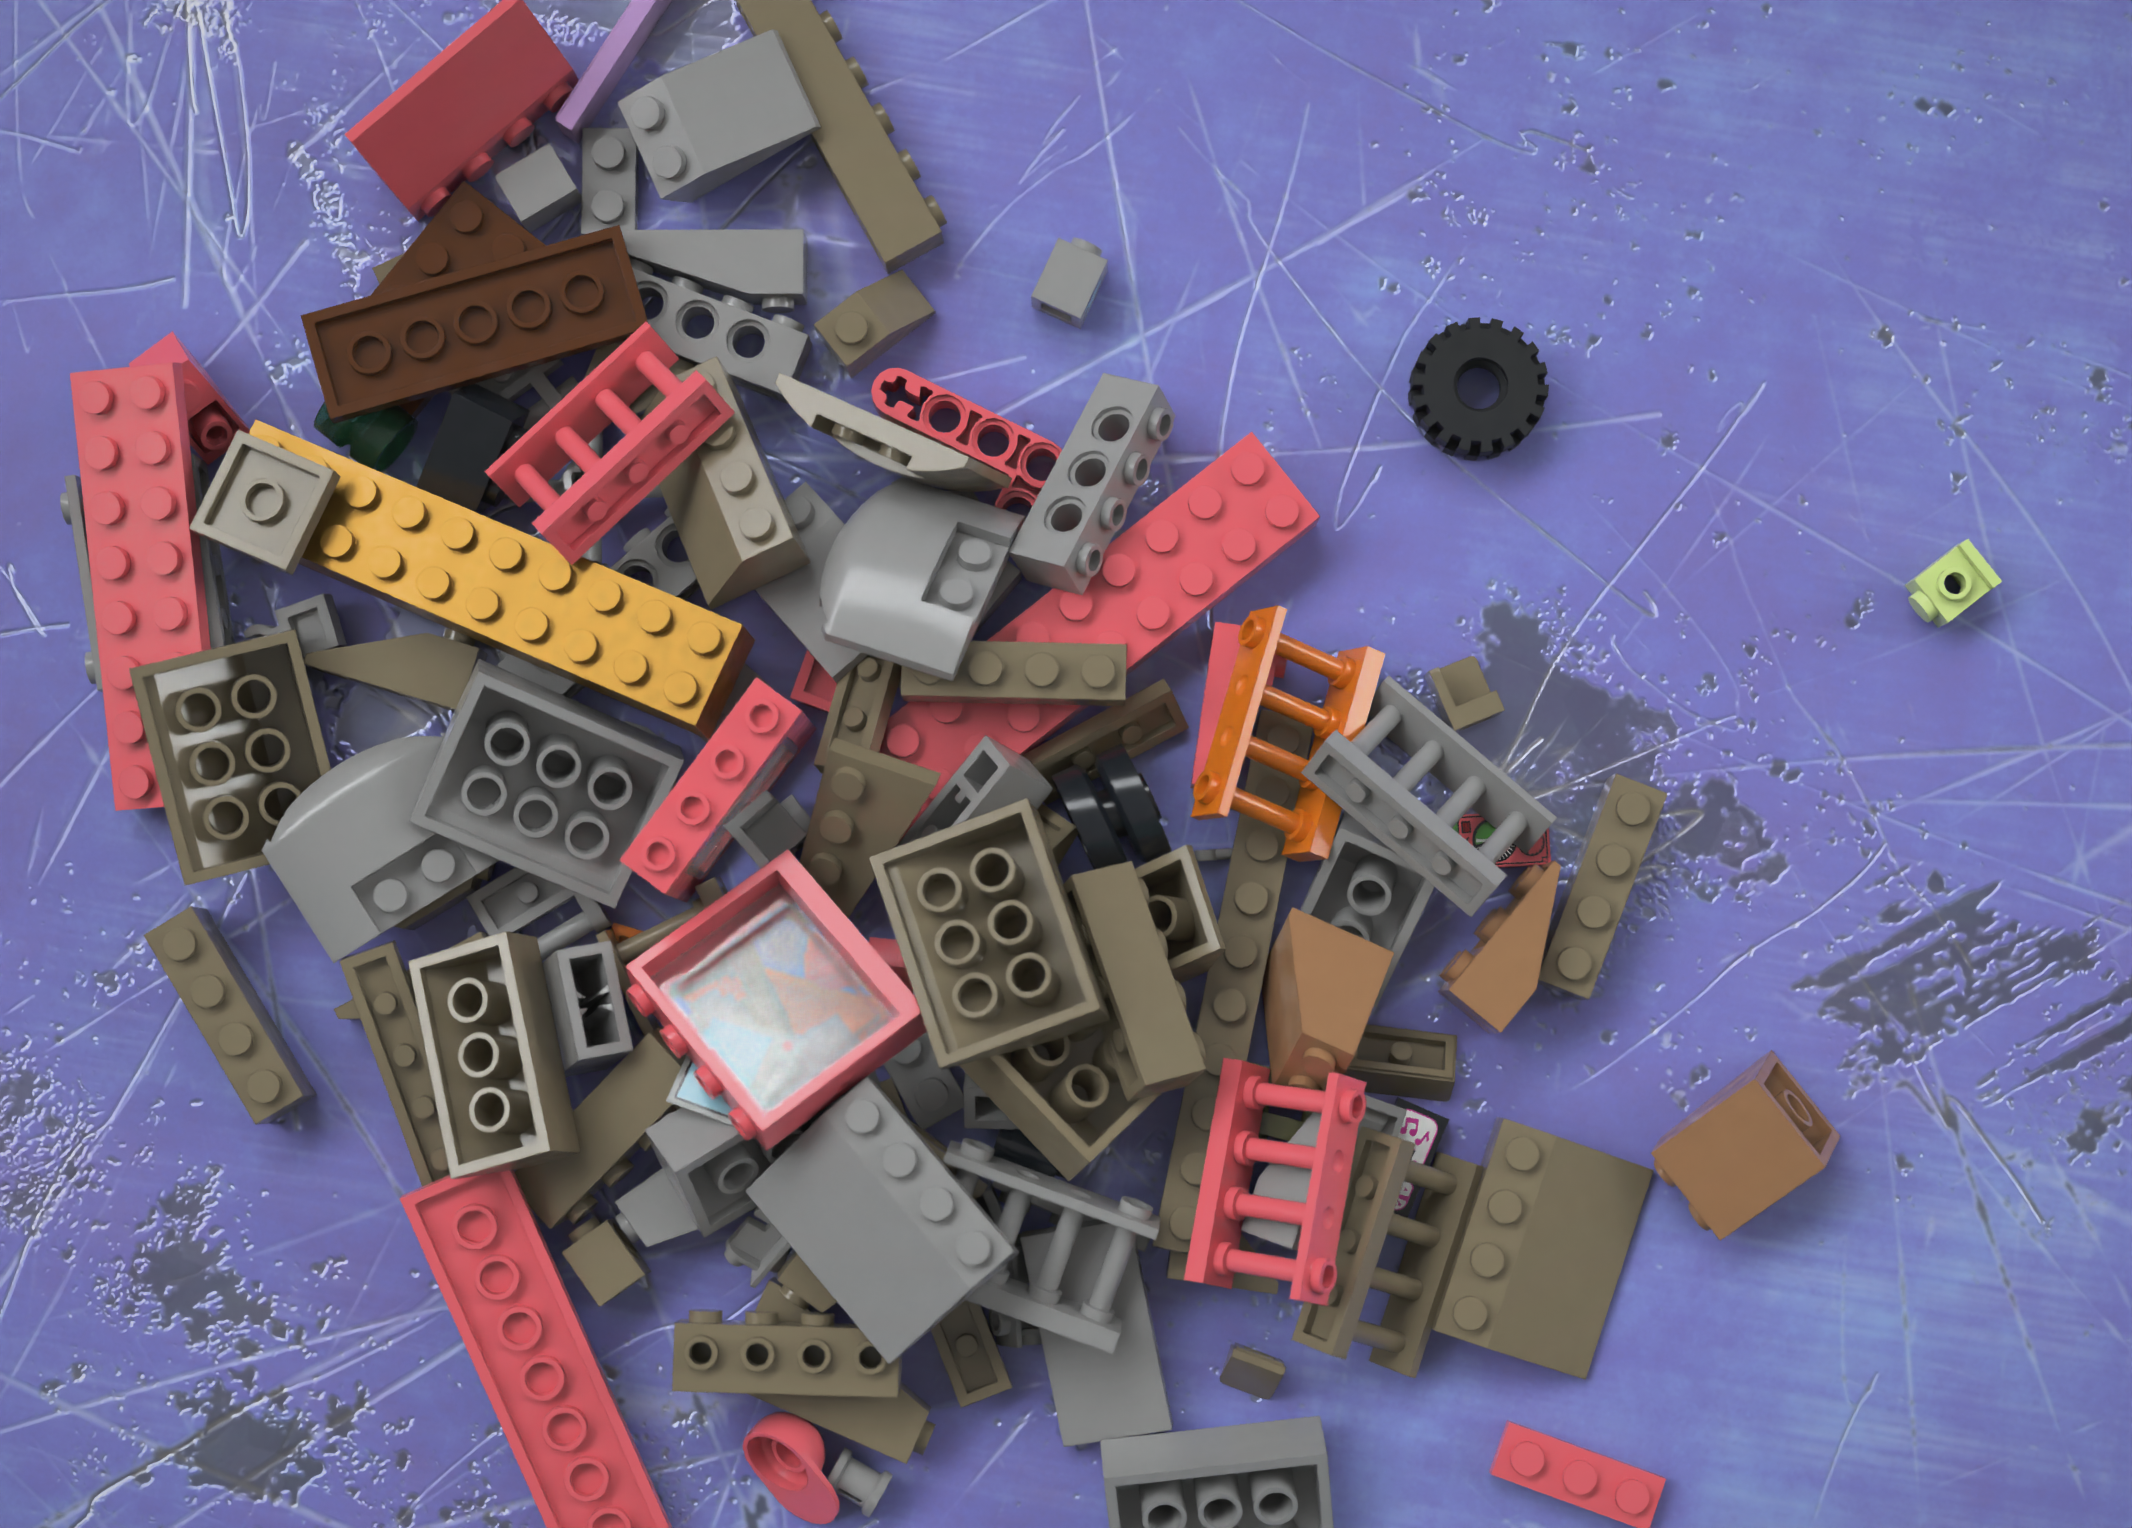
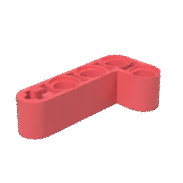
M901 368L886 369L873 382L871 389L872 400L881 418L969 456L1011 477L1012 480L1009 487L1002 488L995 502V507L1006 510L1009 506L1020 503L1028 506L1030 509L1032 508L1046 480L1040 481L1031 477L1027 471V466L1037 456H1047L1056 462L1062 451L1058 445L908 370ZM900 386H904L907 398L911 402L922 406L919 421L914 420L916 418L915 408L903 401H898L894 408L890 407L885 392L887 390L896 392ZM923 396H927V400L922 405ZM944 408L953 409L961 417L956 429L945 433L936 431L930 424L934 413ZM990 432L1002 433L1009 441L1007 450L999 456L991 457L985 455L978 447L984 435Z

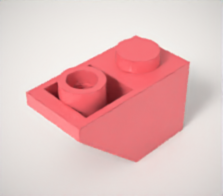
M172 331L131 361L129 365L131 367L170 362L182 363L190 445L209 465L227 452L237 430L248 434L250 430L206 370Z

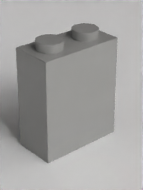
M611 941L560 949L551 954L542 964L565 1077L606 1070L633 1051Z

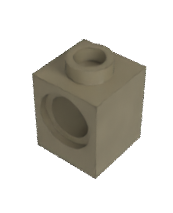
M595 1216L568 1235L573 1244L561 1252L599 1307L611 1301L651 1272L614 1218L608 1219L602 1224L599 1223Z

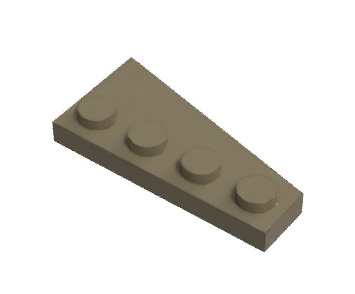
M834 738L826 758L800 863L845 916L849 918L875 879L869 857L896 847L935 788L941 773ZM787 909L785 920L811 928L796 910Z

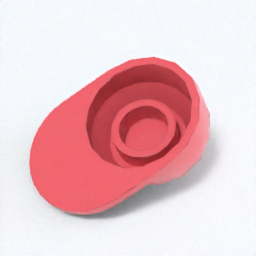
M774 1412L760 1419L746 1435L742 1446L745 1458L753 1471L778 1502L795 1516L814 1524H827L833 1521L839 1513L840 1503L833 1486L821 1472L825 1462L826 1451L822 1435L817 1427L810 1421L788 1412Z

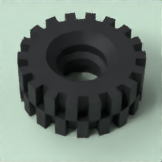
M1480 317L1468 318L1466 324L1458 325L1457 322L1446 326L1444 332L1439 335L1436 333L1428 341L1411 372L1408 402L1409 406L1413 405L1414 414L1412 418L1417 427L1421 425L1426 431L1424 438L1431 445L1436 441L1444 447L1442 452L1452 457L1456 452L1465 455L1464 460L1476 461L1478 456H1487L1488 460L1499 457L1506 450L1510 452L1529 435L1545 409L1543 406L1549 391V385H1545V376L1548 373L1545 362L1539 363L1536 357L1539 349L1532 341L1527 345L1521 339L1524 332L1515 326L1512 331L1502 328L1504 321L1492 318L1489 324L1480 323ZM1473 368H1482L1490 371L1499 383L1498 399L1494 404L1484 409H1475L1467 406L1458 394L1457 385L1459 378L1463 373Z

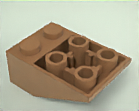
M1555 860L1540 867L1536 863L1532 867L1528 866L1509 888L1508 892L1515 898L1507 908L1503 909L1500 906L1497 910L1495 908L1492 909L1473 934L1480 939L1471 952H1468L1466 949L1462 952L1459 950L1439 974L1446 982L1438 992L1487 1033H1501L1537 989L1561 865Z

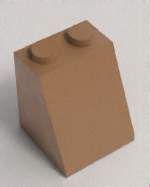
M1291 908L1268 954L1262 982L1272 1084L1326 1091L1329 1072L1344 1075L1355 1056L1394 952L1296 908Z
M1771 1050L1663 1135L1651 1154L1655 1158V1169L1664 1182L1671 1187L1677 1186L1690 1202L1688 1208L1694 1220L1704 1230L1708 1231L1711 1229L1721 1241L1823 1170L1838 1143L1840 1135Z

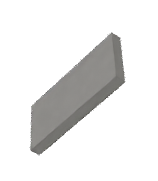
M1099 1219L1082 1222L1058 1287L1062 1291L1061 1297L1080 1304L1083 1303V1300L1090 1299L1117 1226ZM1057 1226L1022 1232L1020 1239L1029 1282L1038 1279ZM1136 1241L1111 1308L1115 1311L1114 1316L1122 1319L1121 1334L1113 1354L1039 1327L1064 1447L1099 1442L1105 1439L1172 1430L1173 1420Z

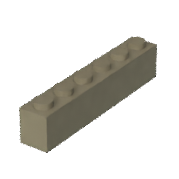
M733 0L754 37L772 29L778 31L821 128L812 132L809 136L887 274L944 244L940 227L947 224V221L935 198L930 195L923 199L914 181L920 178L921 175L909 152L905 148L897 153L890 141L888 134L895 130L880 102L871 106L864 95L862 88L869 84L854 56L845 60L838 49L836 42L843 38L828 10L819 14L811 0Z

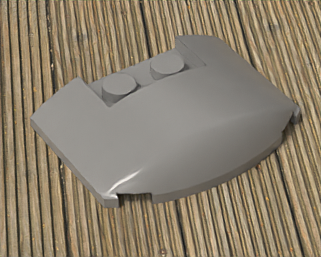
M904 477L880 489L867 499L849 518L834 541L827 557L822 574L819 607H823L827 623L822 625L824 639L953 682L1010 557L1008 551L1020 531L1026 516Z
M440 733L442 737L408 736L376 745L341 762L312 783L289 806L281 818L271 842L267 839L262 849L265 857L333 963L499 861L494 857L409 822L445 733Z

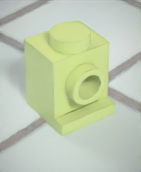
M1966 539L1905 584V587L1912 594L1908 597V600L1914 611L1927 623L1933 620L1939 628L1953 620L1988 591L2000 584L2002 580L1970 540ZM1947 575H1951L1961 587L1958 594H1952L1946 590L1944 581Z

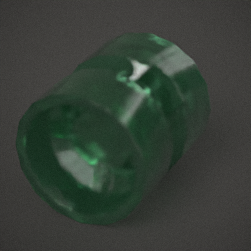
M324 402L316 415L313 427L339 448L349 444V456L358 463L379 472H384L407 448L418 428V421L401 407L394 406L333 424Z

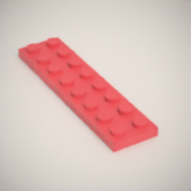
M175 362L70 373L115 811L164 807L129 669L211 649L200 537L189 529L197 513L182 363Z
M514 1170L460 1179H451L450 1175L402 1195L400 1201L546 1528H672Z

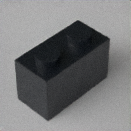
M476 383L464 386L453 392L416 487L479 514L490 506L497 507L505 493L484 471L528 431L523 427L530 410Z

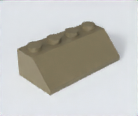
M717 356L676 376L684 382L697 370L725 400L735 414L659 483L705 600L711 610L811 563L736 384ZM660 391L640 417L641 420L666 398Z
M505 931L408 961L451 1179L532 1167L581 1153L537 937Z

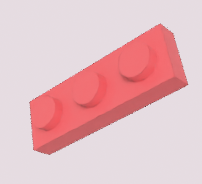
M1509 1420L1505 1424L1489 1473L1496 1477L1637 1528H1650L1666 1478Z

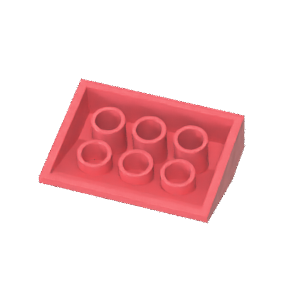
M502 0L344 135L411 215L419 221L425 215L428 217L435 216L451 197V193L463 181L474 182L486 174L494 163L492 158L507 145L515 147L526 140L535 128L533 123L548 110L552 113L560 110L579 80L573 68L523 0Z

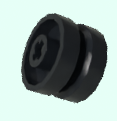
M1122 744L1096 755L1095 768L1104 788L1099 792H1096L1085 769L1077 764L1051 776L1071 823L1077 827L1079 833L1077 836L1094 870L1128 862L1119 841L1120 838L1125 836L1137 858L1144 863H1148L1172 851L1160 823L1162 816L1143 775L1137 773Z

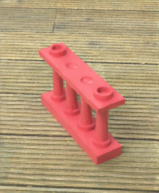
M647 322L642 324L484 471L519 508L530 498L542 508L544 512L532 522V525L571 565L735 414L725 400L697 370L684 382L669 370L679 358ZM653 384L666 398L641 420L629 406ZM613 422L626 436L601 458L588 444ZM573 460L585 474L560 496L548 481L569 461Z
M1223 1058L1184 1280L1232 1289L1233 1278L1236 1272L1292 1282L1289 1299L1328 1306L1329 1294L1334 1288L1337 1279L1335 1260L1358 1127L1366 1111V1098L1364 1095L1366 1082L1339 1073L1329 1072L1326 1091L1271 1084L1268 1082L1269 1068L1243 1060ZM1273 1106L1322 1113L1316 1147L1259 1139L1264 1107ZM1260 1161L1312 1169L1306 1203L1249 1194L1254 1163ZM1245 1217L1301 1225L1297 1258L1290 1259L1240 1250L1241 1228Z

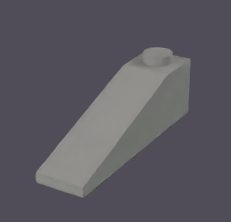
M803 229L621 230L629 258L649 265L654 269L653 272L670 278L674 276L686 278L701 285L704 289L722 295L733 296L753 305H762V311L769 313L793 312L794 305H807V239ZM586 230V234L599 230Z

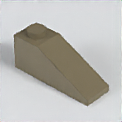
M445 628L443 637L431 633H421L306 653L304 665L321 672L455 712L478 659L486 661L488 654L480 648L474 647L475 639Z

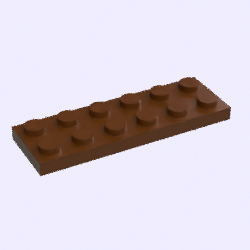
M620 225L300 315L328 414L333 424L618 343L630 337L642 324L648 323Z

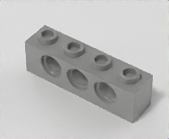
M630 258L641 299L656 296L664 302L661 313L653 319H648V323L678 358L697 366L717 356L736 385L789 404L781 394L775 381L779 372L799 381L812 348L809 335L803 333V324L779 314H774L772 321L752 314L754 306L733 296L724 295L722 301H718L702 295L704 288L701 285L683 277L674 276L672 282L652 276L654 270L652 267ZM706 315L714 319V327L706 337L696 339L686 334L687 325L692 318ZM756 334L764 338V348L757 356L745 358L736 353L737 344L742 337Z
M1107 373L1102 374L1008 551L1027 581L1083 595L1091 578L1098 573L1103 562V555L1114 533L1124 524L1127 509L1138 487L1144 484L1148 478L1150 464L1162 441L1169 437L1173 428L1175 414L1159 385Z

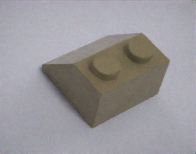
M1184 845L1135 868L1137 877L1143 879L1147 886L1150 898L1148 908L1156 929L1161 930L1165 936L1168 946L1167 961L1174 980H1177L1180 984L1207 972L1226 949L1192 845Z

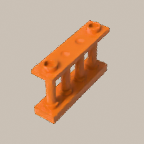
M1277 605L1250 611L1238 634L1240 648L1206 765L1194 785L1193 797L1195 803L1190 817L1199 821L1228 817L1229 810L1232 809L1284 831L1286 839L1281 855L1297 862L1326 860L1330 854L1342 807L1301 772L1324 741L1335 730L1351 742L1365 727L1385 653L1370 646L1339 651L1336 658L1281 633L1287 612L1286 608ZM1274 654L1328 678L1329 688L1323 708L1266 684ZM1260 705L1313 728L1315 737L1308 760L1251 735ZM1245 757L1299 780L1300 790L1293 811L1236 787Z

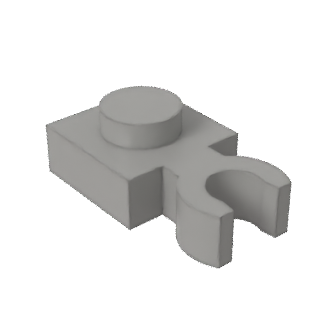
M323 593L275 610L279 623L277 627L256 624L244 631L245 638L253 639L295 629L303 661L306 653L347 646L331 594Z

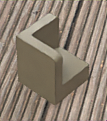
M1469 656L1443 668H1434L1424 675L1443 722L1456 733L1496 717L1505 711L1497 690L1490 692L1479 663L1474 656Z

